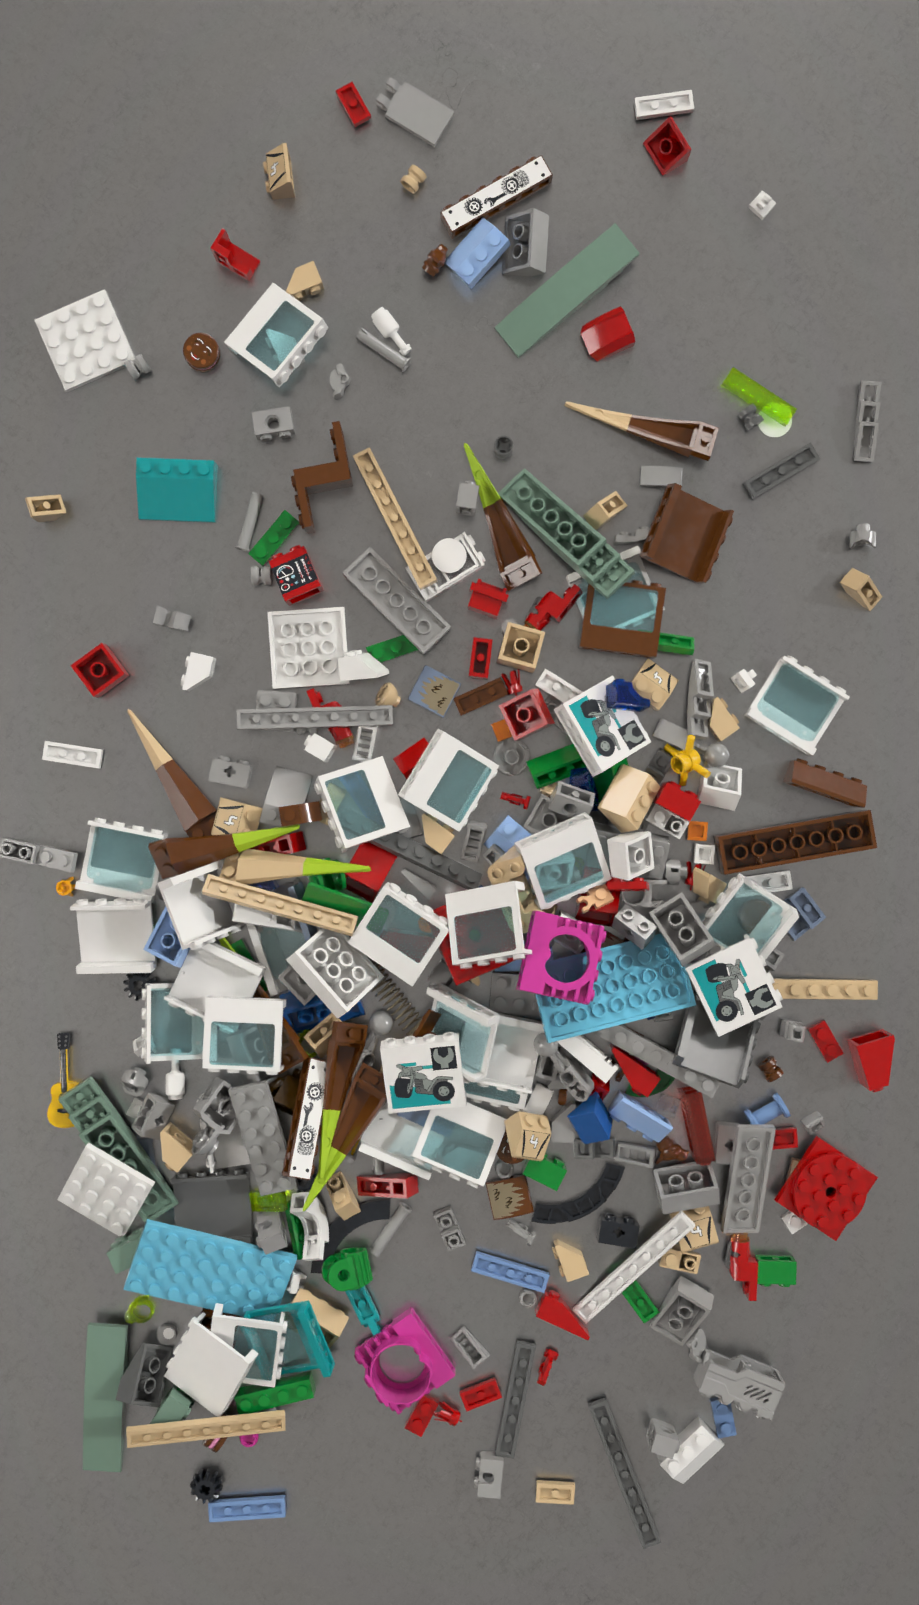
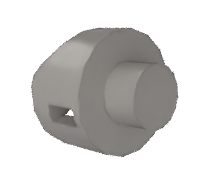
M858 524L857 531L850 532V549L860 544H868L876 548L877 532L870 531L869 524Z
M670 859L666 862L662 879H667L668 885H679L680 879H687V867L681 866L680 860Z
M135 1067L134 1070L125 1071L121 1078V1083L126 1094L139 1097L145 1091L149 1081L145 1077L146 1072L143 1069Z

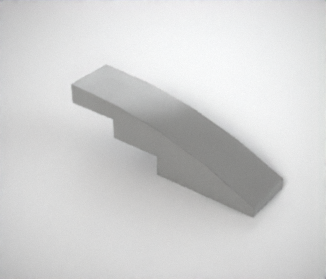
M861 380L855 427L854 461L874 462L879 429L878 416L881 403L879 402L882 382Z
M698 659L692 661L687 727L688 735H694L695 739L706 740L709 738L707 720L711 718L710 699L714 697L711 662Z

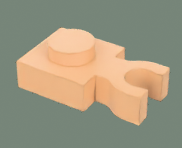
M606 884L588 890V896H581L577 898L576 902L577 904L581 902L587 904L581 910L584 914L592 906L597 910L613 902L614 898L610 891L607 890Z

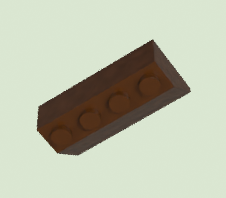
M797 758L796 761H790L783 783L852 807L865 808L867 785L862 784V780L851 777V779L844 778V774L837 771L829 773L825 771V767L820 765L809 766L807 765L808 761Z

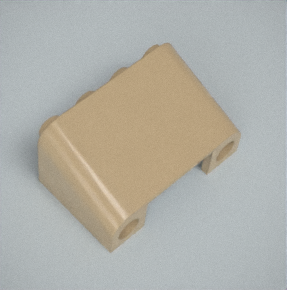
M514 845L488 868L487 874L492 885L510 881L524 883L525 891L518 892L522 932L527 933L532 911L536 910L555 915L558 905L554 904L549 909L541 910L535 904L536 896L533 895L524 874L525 863L522 855L516 850ZM548 890V891L542 892V893H543V896L546 895V894H548V893H551L552 891H551V890ZM510 906L503 907L502 910L507 922L514 932L512 908Z

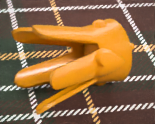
M69 877L66 880L62 879L57 883L56 891L59 895L74 896L71 891L77 890L75 889L76 884H71L74 877Z

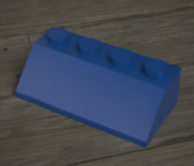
M291 991L280 995V999H286L283 1016L296 1034L312 1030L332 1013L317 995L305 1006ZM362 998L339 1019L345 1021L366 1015Z

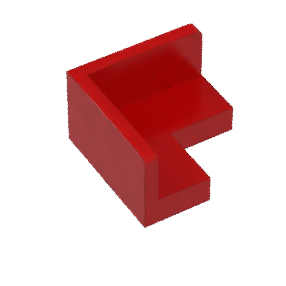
M223 228L210 247L216 262L250 281L260 264L259 259L231 243L227 231Z

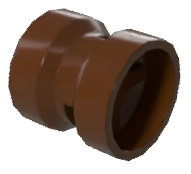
M774 1056L763 1059L757 1065L760 1071L765 1073L764 1077L767 1082H773L784 1074L782 1068L777 1066Z

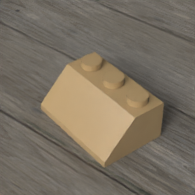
M623 764L616 773L598 809L621 833L638 830L661 786L650 774Z
M299 1288L289 1304L310 1301L327 1345L330 1348L340 1337L349 1317L343 1311L331 1307L325 1300L313 1296L309 1290ZM289 1311L284 1312V1321H288L287 1326L298 1332Z

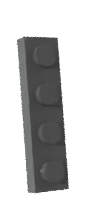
M810 442L746 480L743 484L752 499H755L819 461L820 457Z

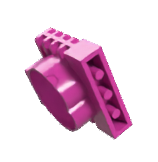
M532 911L524 948L532 950V954L525 955V959H522L516 990L589 1005L595 995L593 984L598 979L599 971L596 970L597 964L602 959L601 943H604L606 938L604 926L559 917L558 915L541 911ZM563 934L577 937L583 944L587 956L583 975L576 981L569 983L553 979L545 969V963L551 956L550 941L554 937Z
M412 1307L393 1319V1322L388 1326L386 1325L380 1333L365 1340L360 1346L355 1347V1360L365 1368V1383L369 1388L372 1387L376 1392L375 1396L381 1404L384 1403L386 1407L389 1406L398 1415L406 1407L409 1408L412 1406V1403L419 1401L425 1394H429L430 1390L439 1388L455 1376V1367ZM396 1345L411 1346L414 1352L419 1355V1361L425 1363L420 1375L408 1382H396L388 1378L382 1371L380 1366L381 1352Z

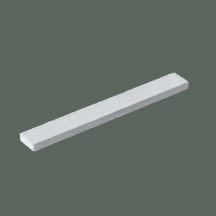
M681 1210L577 1303L572 1311L587 1324L695 1227V1223Z

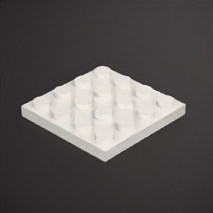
M105 289L35 319V323L66 392L126 367L124 362L135 359Z
M345 607L268 612L273 689L350 684V680L340 681L338 657H342L344 652H348Z
M88 1143L57 1200L120 1237L128 1232L155 1181Z

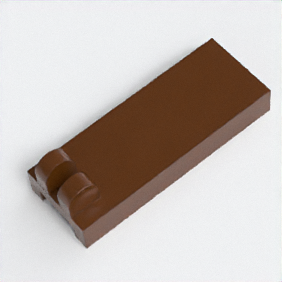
M499 677L455 697L454 702L462 716L509 694L504 682Z

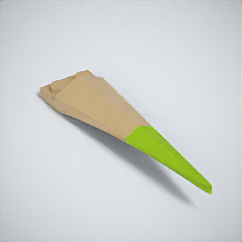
M247 849L225 858L219 877L248 885L309 875L369 872L371 868L363 865Z

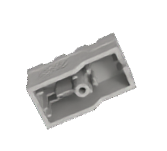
M705 1349L701 1356L702 1363H698L693 1375L700 1394L707 1398L716 1396L718 1401L724 1405L733 1403L742 1412L746 1413L750 1410L759 1419L764 1420L766 1418L772 1420L779 1399L786 1386L779 1371L742 1355L730 1359Z

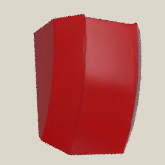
M621 306L582 326L580 333L589 355L596 361L631 348L636 342L634 332Z

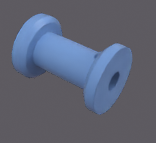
M777 1092L773 1094L774 1101L753 1113L748 1109L743 1111L750 1124H765L781 1114L786 1118L790 1117L791 1114Z

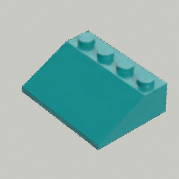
M137 457L136 487L139 520L216 523L218 472L216 462L214 460Z

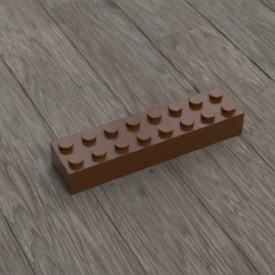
M860 810L714 836L720 873L724 875L877 848L871 810Z

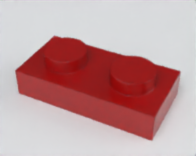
M353 82L336 90V95L354 127L371 119V114Z
M613 878V882H607V890L610 892L649 891V883L644 881V878H633L632 881Z
M824 1019L807 1028L825 1062L828 1063L844 1054Z
M776 1128L772 1150L798 1148L797 1128Z
M495 1377L460 1391V1397L466 1412L502 1398Z
M428 1394L421 1397L405 1424V1429L422 1437L439 1405V1400Z

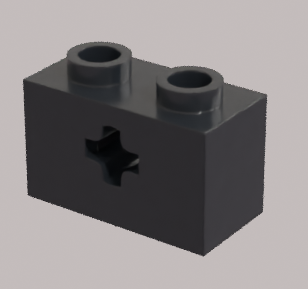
M606 1213L605 1215H600L596 1238L598 1243L636 1249L640 1226L633 1217L625 1216L624 1218H618L614 1214ZM618 1227H621L618 1233H616L615 1230H617Z

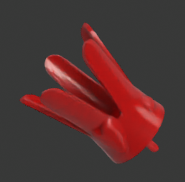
M520 668L518 669V678L515 670L510 671L511 683L505 673L501 674L508 688V694L515 693L517 697V692L523 691L520 684Z
M688 861L686 862L687 879H685L684 884L690 885L691 891L693 872L691 873V862ZM696 864L694 868L697 867L701 869L702 864Z
M439 1401V1406L445 1411L434 1412V1416L441 1418H435L434 1420L448 1422L452 1426H456L458 1421L462 1422L460 1420L461 1412L452 1409L444 1401Z

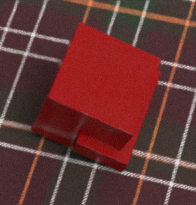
M478 578L477 583L472 582L469 592H472V596L468 604V610L497 620L502 603L506 605L509 597L506 594L507 589L482 582Z

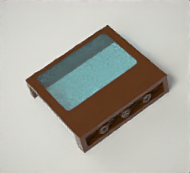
M631 580V583L625 582L607 600L587 582V597L578 648L656 658L666 588L661 587L662 584L650 583L649 586L642 585V581Z

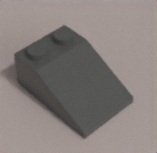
M142 1343L120 1379L116 1400L130 1405L160 1407L166 1382L164 1375L168 1370L166 1365L171 1359L174 1347Z

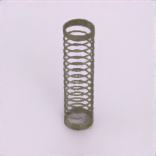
M378 964L375 967H378L377 969H379L381 965ZM385 969L379 970L381 974L384 973ZM389 974L383 975L385 978L374 989H372L371 992L375 991L377 988L390 981L381 991H379L375 995V997L380 995L388 988L392 987V989L379 1000L380 1002L393 992L397 991L385 1004H383V1006H385L395 998L402 995L391 1007L387 1009V1011L392 1009L400 1002L404 1001V1003L390 1015L393 1016L399 1010L409 1005L396 1019H394V1021L399 1019L407 1012L413 1010L402 1022L398 1024V1026H400L406 1020L416 1015V1017L402 1029L403 1031L414 1022L420 1020L416 1026H414L408 1033H406V1036H413L414 1031L417 1030V1028L419 1027L423 1017L417 1018L419 1016V1012L414 1013L416 1008H410L412 1003L405 1004L408 998H404L401 1000V998L404 996V993L398 994L400 988L393 990L396 987V983H393L389 986L393 979L390 978L386 980Z

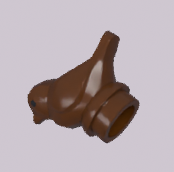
M440 244L436 249L431 250L427 255V260L423 262L422 269L435 277L446 262L447 247Z
M669 1136L656 1143L657 1150L660 1151V1156L655 1161L656 1165L661 1161H685L688 1158L689 1150L682 1149Z

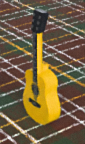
M69 1032L57 1034V1045L60 1050V1082L55 1083L51 1087L52 1099L47 1111L49 1122L59 1128L74 1127V1124L68 1118L69 1113L58 1098L79 1084L68 1079L67 1049L69 1048L71 1035Z

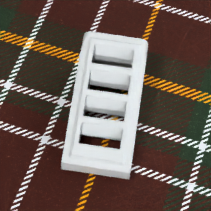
M358 726L352 760L365 762L372 759L378 726ZM362 728L371 729L373 733L362 731ZM362 735L372 738L371 740H367L360 738V736ZM359 743L370 745V748L359 746ZM357 751L368 752V756L357 754Z

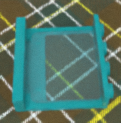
M309 1300L246 1311L243 1318L278 1323L280 1322L281 1312L285 1313L284 1321H288L286 1334H282L283 1337H286L284 1349L280 1350V1352H284L283 1362L278 1365V1367H282L281 1375L320 1369L323 1378L331 1377L335 1362ZM241 1326V1330L247 1338L249 1348L259 1353L255 1362L259 1366L261 1377L271 1380L278 1332Z

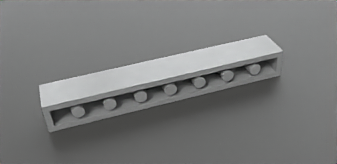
M623 1025L592 1032L712 1099L721 1084L717 1080L672 1064L675 1053Z

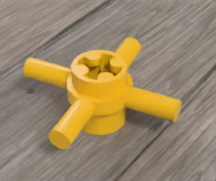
M694 735L687 736L684 750L679 751L670 744L664 746V750L673 756L671 758V767L674 772L680 774L679 785L686 786L688 773L693 770L705 778H708L711 774L710 771L700 765V755L693 749Z

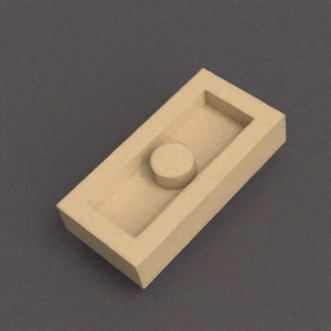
M536 1480V1503L574 1505L575 1482Z

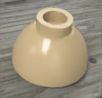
M388 682L378 691L375 703L376 706L392 705L397 707L401 698L398 696L395 686Z

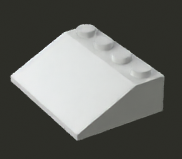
M321 928L286 960L338 1019L347 1013L384 976L365 954L348 944L350 940L348 935Z

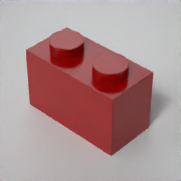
M473 637L469 678L488 680L493 639Z

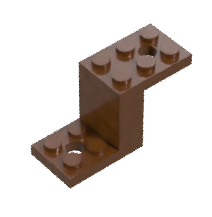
M340 421L332 422L333 429H330L333 445L337 447L333 448L336 462L294 469V476H291L293 488L298 493V495H295L296 506L301 510V514H298L299 523L308 534L315 533L308 495L353 487Z

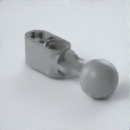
M660 718L652 736L675 748L684 750L688 730ZM695 739L693 749L699 754L704 755L708 765L721 767L727 763L729 751L723 744L713 743L707 745L701 742V740Z
M378 1011L371 1016L369 1020L371 1032L366 1038V1044L351 1083L363 1062L373 1067L376 1060L374 1051L377 1047V1041L380 1036L390 1033L394 1025L393 1018L389 1013Z
M545 1033L537 1035L534 1040L535 1051L543 1057L551 1058L554 1062V1067L560 1074L561 1083L577 1101H586L594 1089L593 1080L578 1063L571 1062L568 1057L563 1056L559 1052V1043L557 1041L547 1043Z

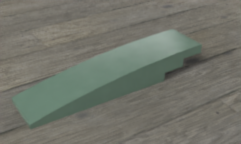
M615 223L496 325L494 329L518 358L521 357L603 290L640 253Z
M525 468L498 493L503 502L607 600L635 574V570L621 559L620 554L607 544L606 539Z
M92 1076L58 1098L69 1113L68 1118L80 1132L78 1136L85 1145L88 1143L94 1145L155 1181L138 1212L145 1223L147 1219L154 1220L179 1203L146 1151Z
M89 1322L87 1327L83 1416V1470L122 1471L126 1403L117 1401L116 1396L120 1379L128 1368V1325Z

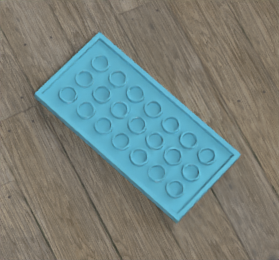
M661 933L656 934L643 950L631 941L601 948L602 959L598 962L596 969L599 971L598 979L593 984L595 995L589 1005L535 994L547 1043L696 1005L689 975ZM586 952L547 961L545 969L553 979L559 982L569 983L576 981L585 971L587 963Z
M147 1219L123 1290L214 1310L216 1303L223 1304L224 1313L244 1317L246 1311L280 1305L297 1261V1254L277 1250L266 1255L263 1249L255 1244ZM277 1313L253 1317V1319L274 1322Z

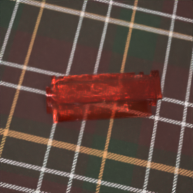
M690 1086L677 1088L678 1094L681 1096L679 1099L691 1156L695 1163L700 1164V1166L710 1165L716 1159L702 1093Z

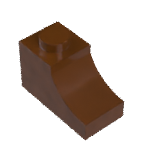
M320 801L279 807L282 827L323 820Z

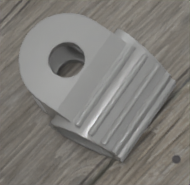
M645 878L644 881L649 883V891H645L643 898L637 902L627 900L624 896V891L620 893L622 901H625L630 907H637L638 905L643 907H659L665 902L663 900H652V886H664V884H667V879Z

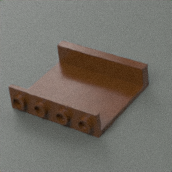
M677 483L667 484L639 557L695 583H706L712 575L711 569L719 557L718 551L726 539L725 533L733 521L734 511H724L682 491V486Z

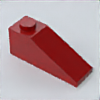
M302 831L283 835L249 848L281 854H291L307 850Z
M610 1043L611 1051L632 1087L631 1090L639 1096L643 1094L648 1098L661 1080L659 1074L623 1049Z
M402 1172L382 1175L357 1176L358 1196L408 1199L419 1193L418 1177L412 1173Z
M545 1290L535 1309L536 1317L585 1340H589L590 1336L587 1328L563 1298L560 1297V1294L553 1290H550V1292Z

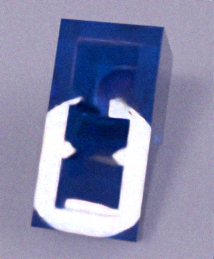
M615 679L606 686V703L609 709L642 712L650 707V699L640 696L633 688L632 682H626L624 679Z

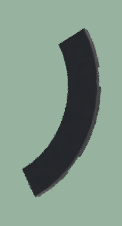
M606 1161L597 1181L586 1192L574 1199L560 1203L536 1201L531 1222L541 1224L571 1222L592 1213L605 1203L607 1198L617 1188L625 1166Z
M376 1199L359 1205L361 1212L345 1221L338 1216L329 1225V1242L324 1243L323 1260L312 1261L311 1273L321 1274L323 1262L335 1253L342 1240L354 1229L368 1222L390 1219L391 1199Z

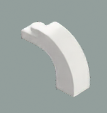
M309 1192L292 1193L290 1213L299 1217L304 1228L302 1260H323L324 1243L329 1242V1226L324 1207L316 1197L308 1209L303 1211V1206Z

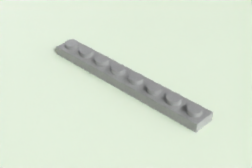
M392 705L240 709L236 710L237 730L393 725Z

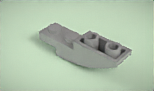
M9 838L1 839L0 857L67 872L75 871L78 853Z

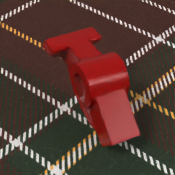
M502 792L500 799L518 806L523 804V809L527 810L531 796L523 799L521 795Z
M551 1349L545 1350L543 1354L546 1357L545 1362H542L538 1369L537 1383L542 1386L546 1384L553 1360L556 1361L559 1356L558 1352Z

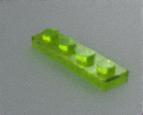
M734 367L722 383V386L749 404L754 403L757 409L786 427L797 410Z

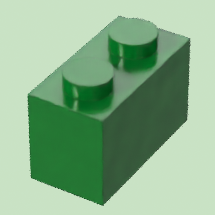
M545 1153L542 1161L527 1159L522 1168V1174L557 1191L567 1172L565 1163L558 1158L553 1160L547 1157V1153Z
M755 1255L758 1262L757 1284L764 1287H769L771 1284H778L781 1287L796 1285L797 1261L793 1256Z

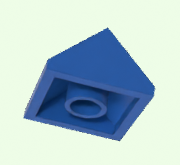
M595 1091L586 1101L567 1115L584 1144L610 1139L613 1119L610 1117L599 1094Z

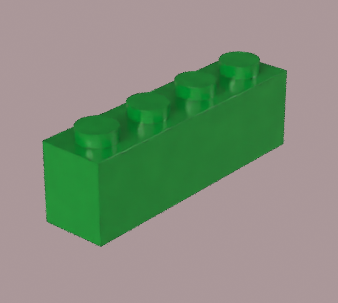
M574 744L526 761L537 789L588 770Z
M312 1370L282 1377L280 1380L276 1379L275 1387L249 1385L239 1388L234 1397L238 1415L314 1398L316 1387Z

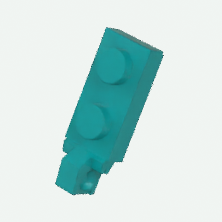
M366 1286L357 1290L345 1291L361 1325H364L365 1328L369 1326L373 1336L380 1333L381 1328L378 1323L380 1316Z

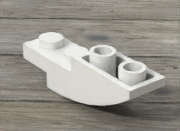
M239 904L234 905L232 917L234 922L303 933L299 921Z

